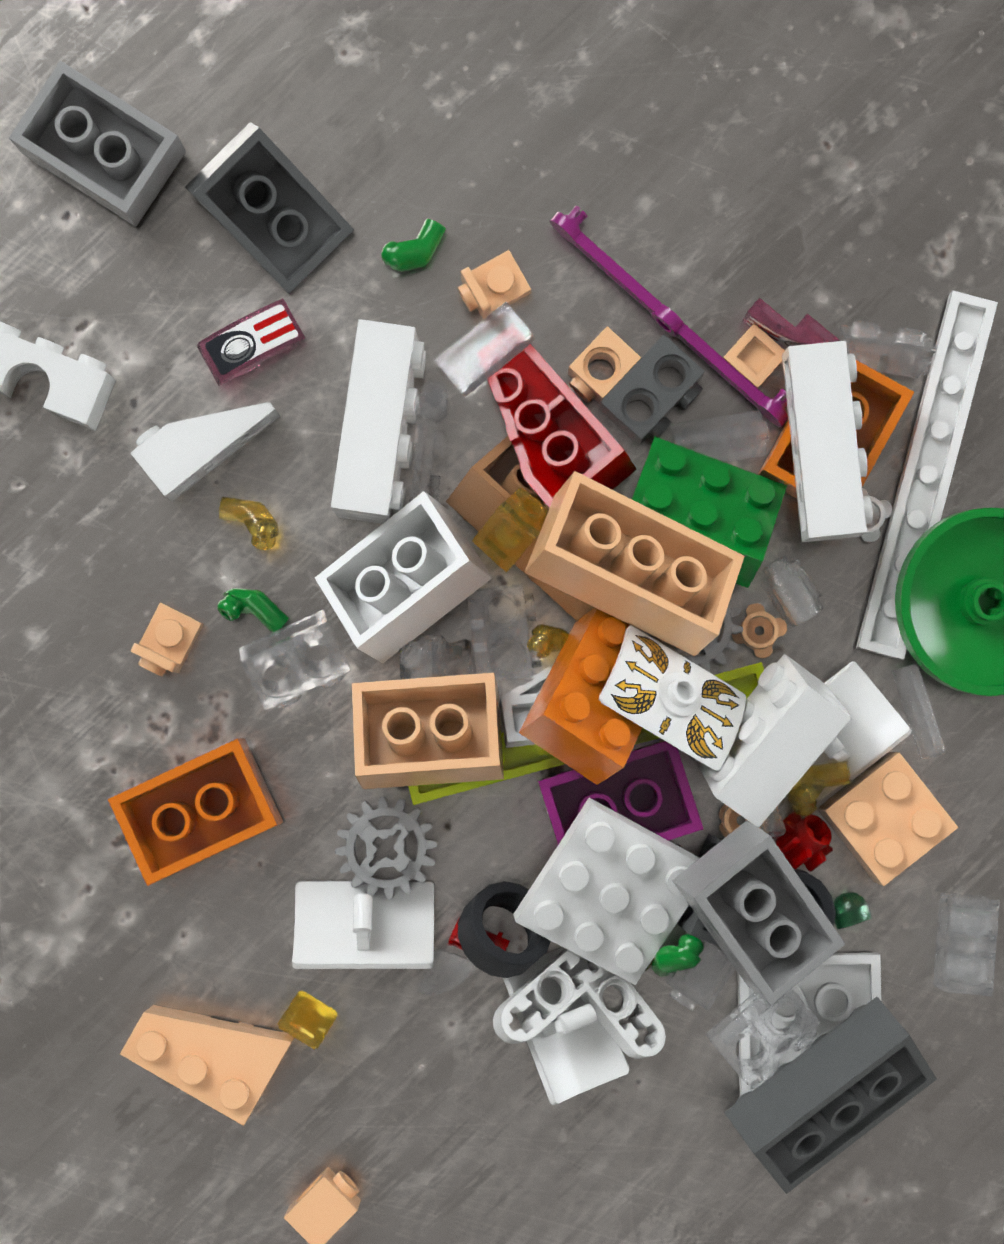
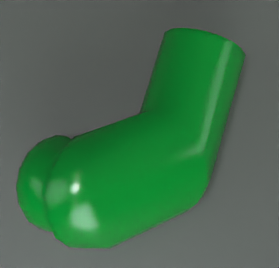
M427 218L416 239L398 243L390 241L385 244L381 252L382 261L393 270L401 272L425 267L431 261L446 228L442 224Z
M231 588L224 592V598L217 604L218 612L225 619L233 621L238 619L241 613L253 614L272 634L282 628L289 619L260 590Z
M682 935L677 946L668 945L659 949L652 960V970L658 976L666 977L672 972L695 968L701 961L699 956L704 950L703 942L692 935Z

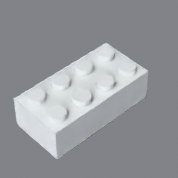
M358 319L331 500V509L339 518L383 524L405 506L406 487H404V482L400 481L401 468L410 469L413 442H410L411 435H406L408 423L416 424L420 396H417L418 389L413 388L415 378L423 379L426 363L424 342L418 341L415 327Z

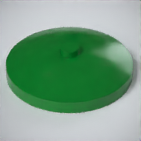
M1004 508L965 510L948 516L934 524L923 533L907 554L896 585L895 612L897 624L909 653L917 664L936 681L949 688L968 694L984 696L1004 695Z

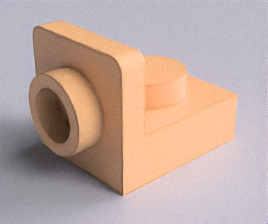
M509 250L473 270L467 267L460 271L463 284L457 287L459 294L468 310L471 312L478 309L483 320L531 294V288Z
M160 602L140 643H134L131 652L141 656L138 663L139 666L163 677L166 670L179 673L204 624Z

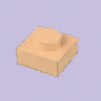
M754 323L723 358L756 388H759L782 363V354L785 350Z

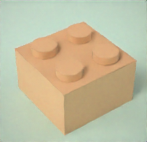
M888 752L817 808L873 882L882 886L888 884L959 828L900 752Z

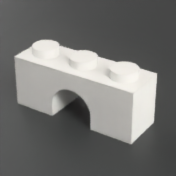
M0 322V394L11 398L15 386L22 376L32 371L46 372L50 382V389L43 408L53 415L96 431L116 382L110 374L105 372L107 364L84 354H80L78 361L62 355L64 350L62 346L40 337L33 344L19 338L21 334L19 329Z

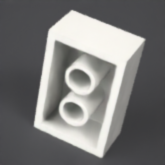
M423 491L317 575L315 579L357 649L384 663L491 580L492 576L448 509Z
M783 654L777 663L773 662L764 669L759 677L758 686L746 699L745 710L738 733L721 769L715 771L700 761H695L714 796L759 828L852 717L825 683L786 654Z

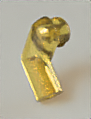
M222 497L219 507V519L244 523L250 534L253 535L251 539L252 545L259 550H269L275 546L276 536L279 534L278 523L264 504L256 501Z
M540 624L531 631L533 636L528 640L527 648L530 652L532 650L537 652V657L547 658L550 653L561 651L569 634L562 628Z

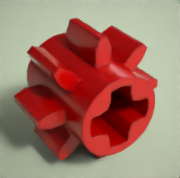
M794 811L780 822L781 826L773 832V835L777 838L775 841L776 845L794 869L804 864L807 870L812 872L826 861L825 856L833 851V848L829 845L832 840V834L828 825L820 817L809 814L802 819Z

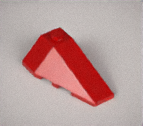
M514 325L478 354L493 396L504 419L507 434L514 446L523 477L548 508H550L555 494L574 471L613 490L637 470L623 447Z

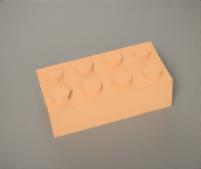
M574 471L553 498L524 573L696 656L719 635L745 556Z

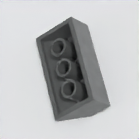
M875 997L868 1004L856 1008L847 1020L831 1032L819 1036L810 1048L793 1061L781 1065L774 1072L773 1076L756 1089L740 1096L735 1105L724 1113L753 1154L787 1194L936 1081L937 1078L911 1036L882 1001Z

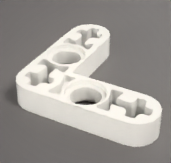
M566 948L504 1001L495 1011L493 1018L494 1030L500 1039L510 1044L523 1043L534 1038L575 1000L581 997L586 1004L593 1006L597 1019L628 1057L642 1059L654 1056L661 1051L666 1039L662 1023L629 981L590 961L587 964L589 969L577 972L570 977L565 971L571 970L581 959L579 955ZM546 978L554 979L561 988V998L555 1005L547 1003L541 996V983ZM608 986L615 987L622 995L623 1004L617 1013L609 1011L603 1003V992ZM530 1005L537 1010L530 1013L521 1022L524 1030L517 1029L513 1031L510 1028L509 1024L513 1020L511 1013L515 1014L524 1011ZM633 1011L635 1012V1016L628 1018L630 1023L619 1024V1020L631 1015ZM646 1028L648 1031L645 1037L647 1044L638 1046L635 1042L639 1035L636 1029Z

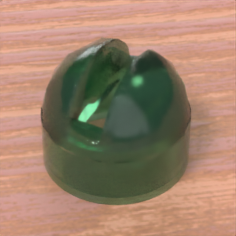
M842 893L833 902L836 911L834 922L837 929L850 927L873 918L867 902L857 893Z

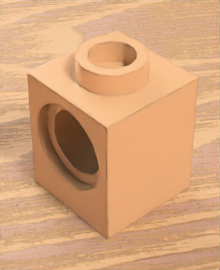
M607 326L569 366L568 375L572 378L569 385L586 402L589 403L594 399L600 404L603 398L632 369L641 357ZM597 359L606 360L612 365L614 374L606 380L595 379L588 371L589 364Z
M327 1167L288 1207L284 1219L309 1244H326L358 1211L361 1199L357 1196L359 1188L344 1172L339 1171L335 1174Z

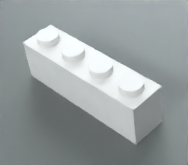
M846 341L788 346L782 354L802 542L859 537L867 532L866 525L872 524L873 511L870 496H863L861 477L867 476V457L865 449L858 448L856 430L862 428V411L860 402L852 401L851 382H856L857 380L855 355L853 353L847 354Z

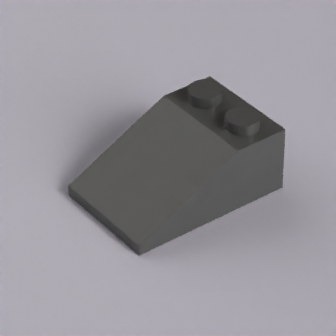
M249 123L185 186L195 199L288 294L354 230L258 126Z

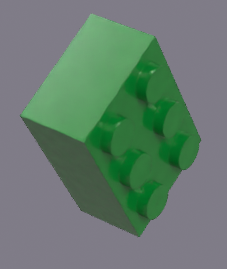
M654 437L631 499L744 555L736 584L749 588L763 562L787 485Z

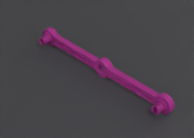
M575 205L568 215L557 212L550 220L552 227L648 310L653 320L665 332L673 337H678L748 399L771 423L778 427H782L789 417L785 410L787 398L781 401L786 395L784 389H780L774 398L765 396L692 331L674 311L662 304L580 231L579 225L588 217L583 210L579 211L580 207Z

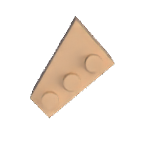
M153 1005L143 1012L120 1055L244 1126L297 1034L254 1027L252 1024L242 1022L234 1023L214 1019L207 1015Z

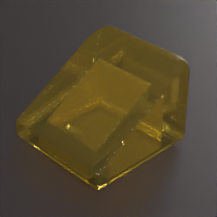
M299 991L277 1025L279 1029L315 1050V1048H319L338 1013L308 993Z

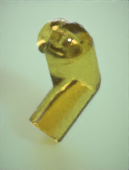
M848 761L811 766L788 793V801L792 804L793 811L801 816L811 815L817 810V798L825 787L851 784Z

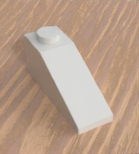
M270 402L168 423L161 429L158 426H154L145 431L136 440L138 447L131 452V455L162 494L173 502L279 418L280 415Z

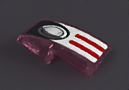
M282 298L218 330L198 342L197 348L219 386L259 368L263 361L301 345L305 336L285 300Z
M758 298L742 320L749 327L755 323L777 344L785 348L788 346L840 341L808 313L794 327L761 298Z

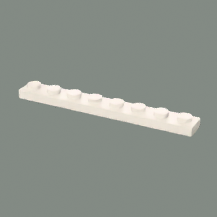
M954 290L948 296L892 514L856 645L857 649L897 660H904L907 648L901 637L895 612V593L898 576L903 562L915 542L930 527L941 521L998 302Z

